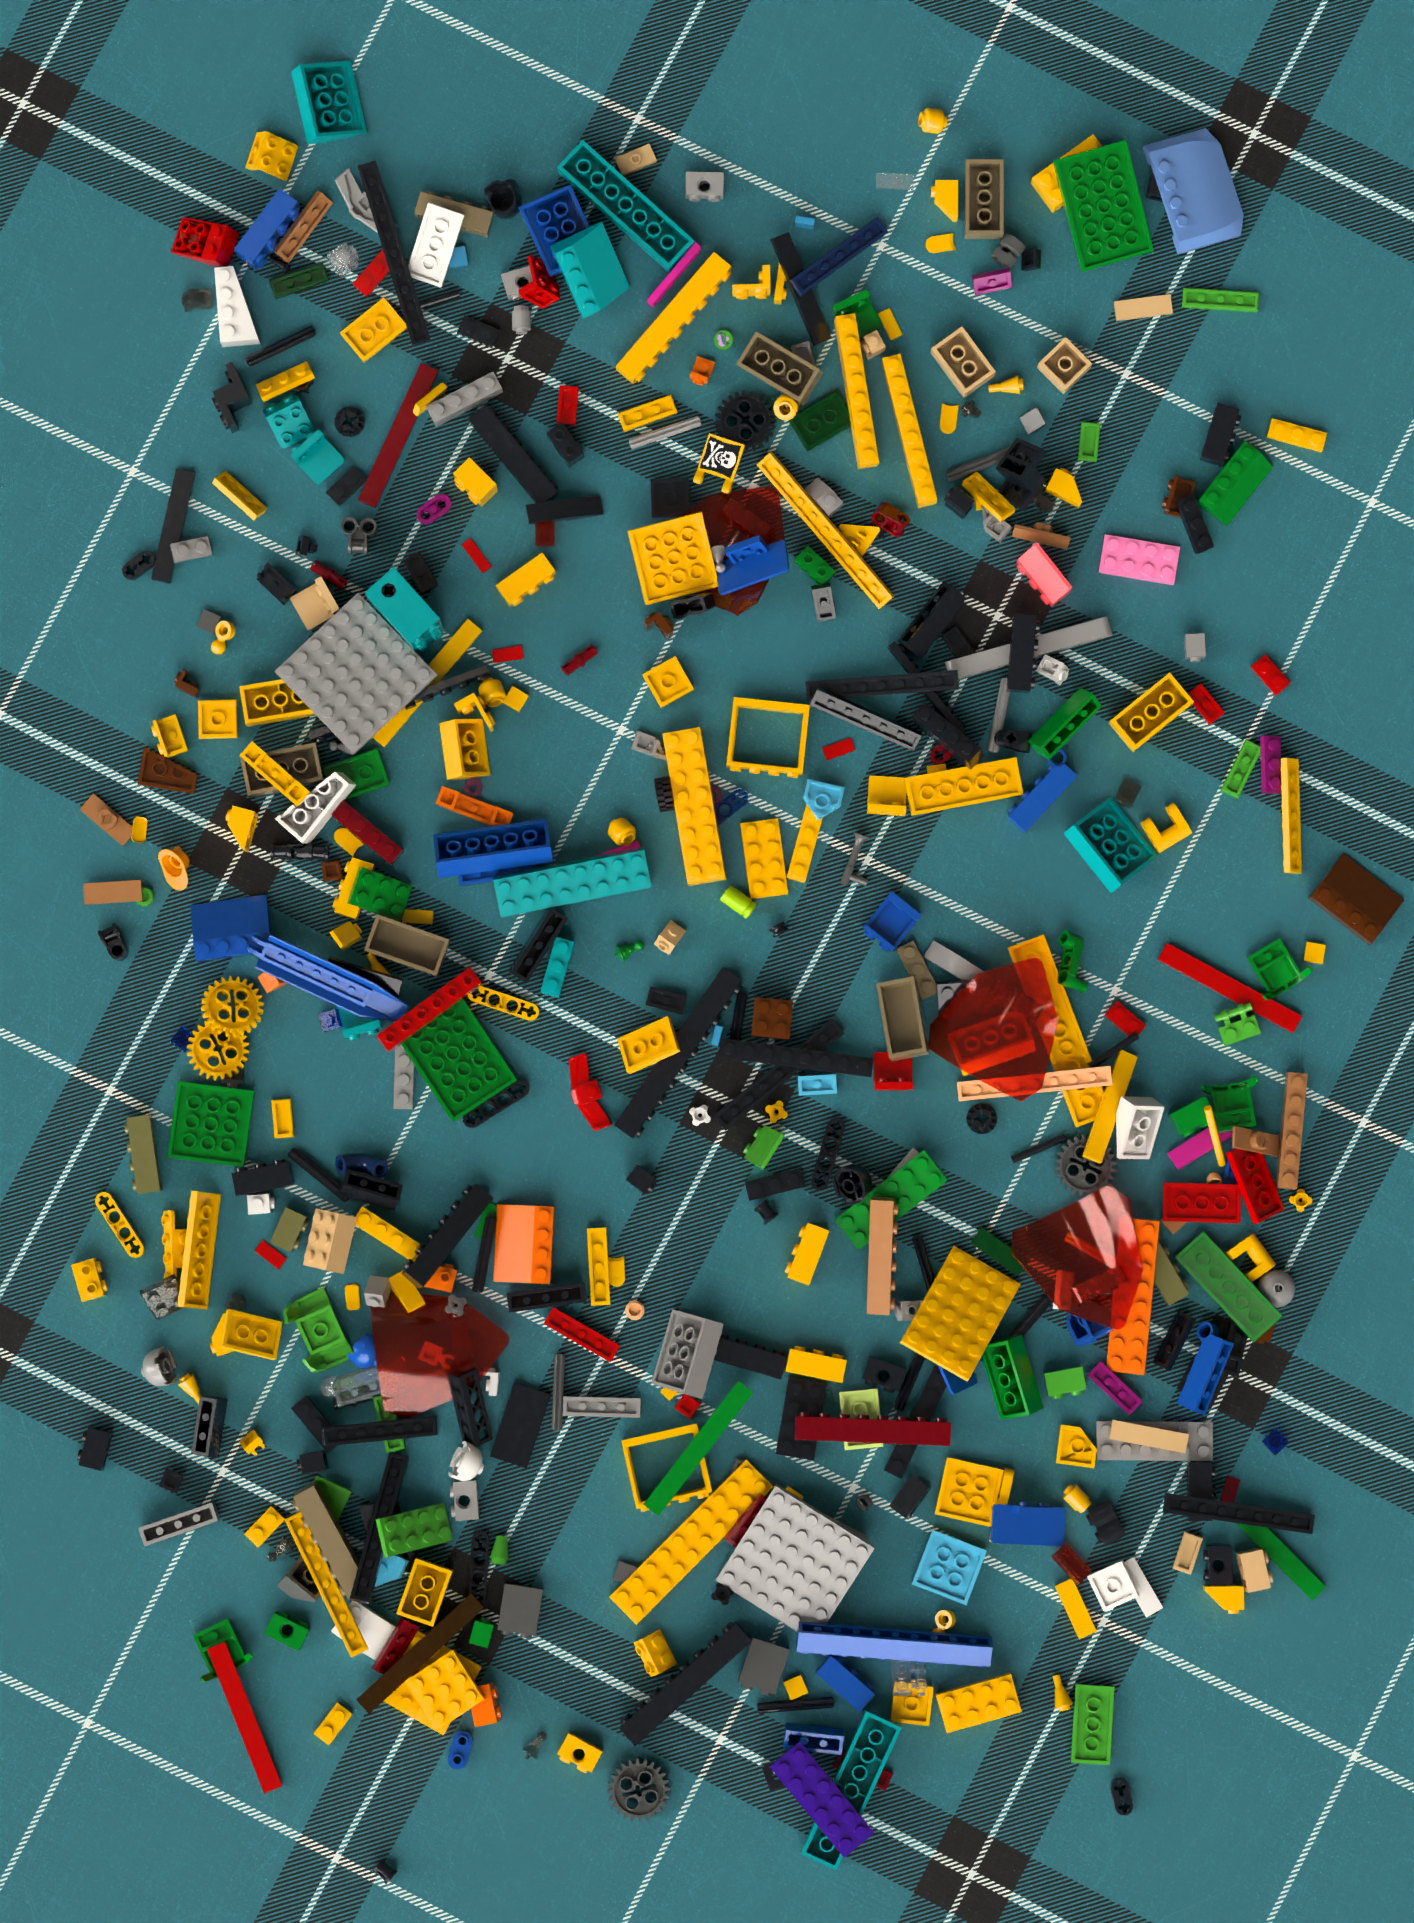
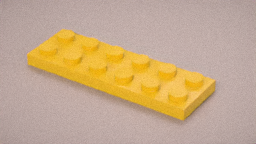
M1017 757L976 764L971 770L967 767H960L904 778L911 816L1024 795Z
M191 1191L178 1307L208 1309L221 1194Z

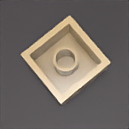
M1065 337L1038 363L1037 368L1064 395L1091 369L1092 363Z
M1260 1548L1235 1552L1244 1591L1250 1593L1271 1588L1270 1583H1273L1271 1571H1268L1266 1564L1269 1563L1267 1553Z

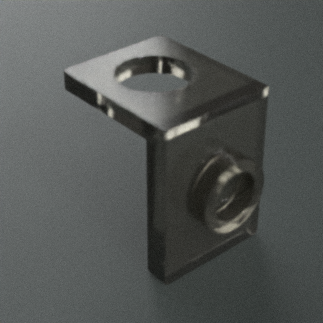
M1125 778L1113 801L1131 809L1142 786Z
M240 1068V1074L236 1077L232 1076V1078H229L226 1074L225 1078L222 1079V1083L227 1084L228 1088H238V1085H244V1068Z

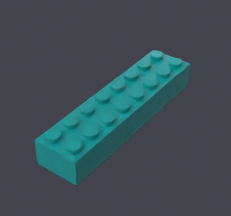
M584 140L558 165V174L668 273L672 271L695 243L686 232Z
M644 847L493 877L501 917L652 887Z
M865 1709L833 1779L835 1785L861 1816L902 1729L901 1724L869 1709ZM814 1822L801 1849V1854L837 1871L843 1856Z

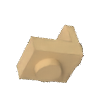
M671 920L654 944L661 951L670 955L686 933V930Z

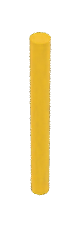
M1207 1105L1204 1107L1216 1158L1218 1165L1223 1167L1226 1165L1215 1118L1212 1107Z

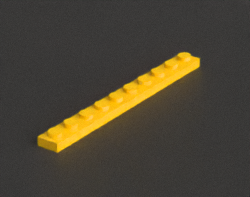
M770 452L757 464L759 469L877 608L881 609L894 597L893 593L774 453Z

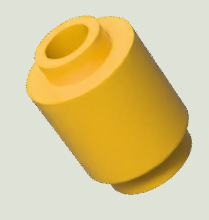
M1070 1484L1063 1491V1499L1075 1511L1078 1510L1082 1513L1090 1506L1089 1497L1077 1484L1074 1486Z

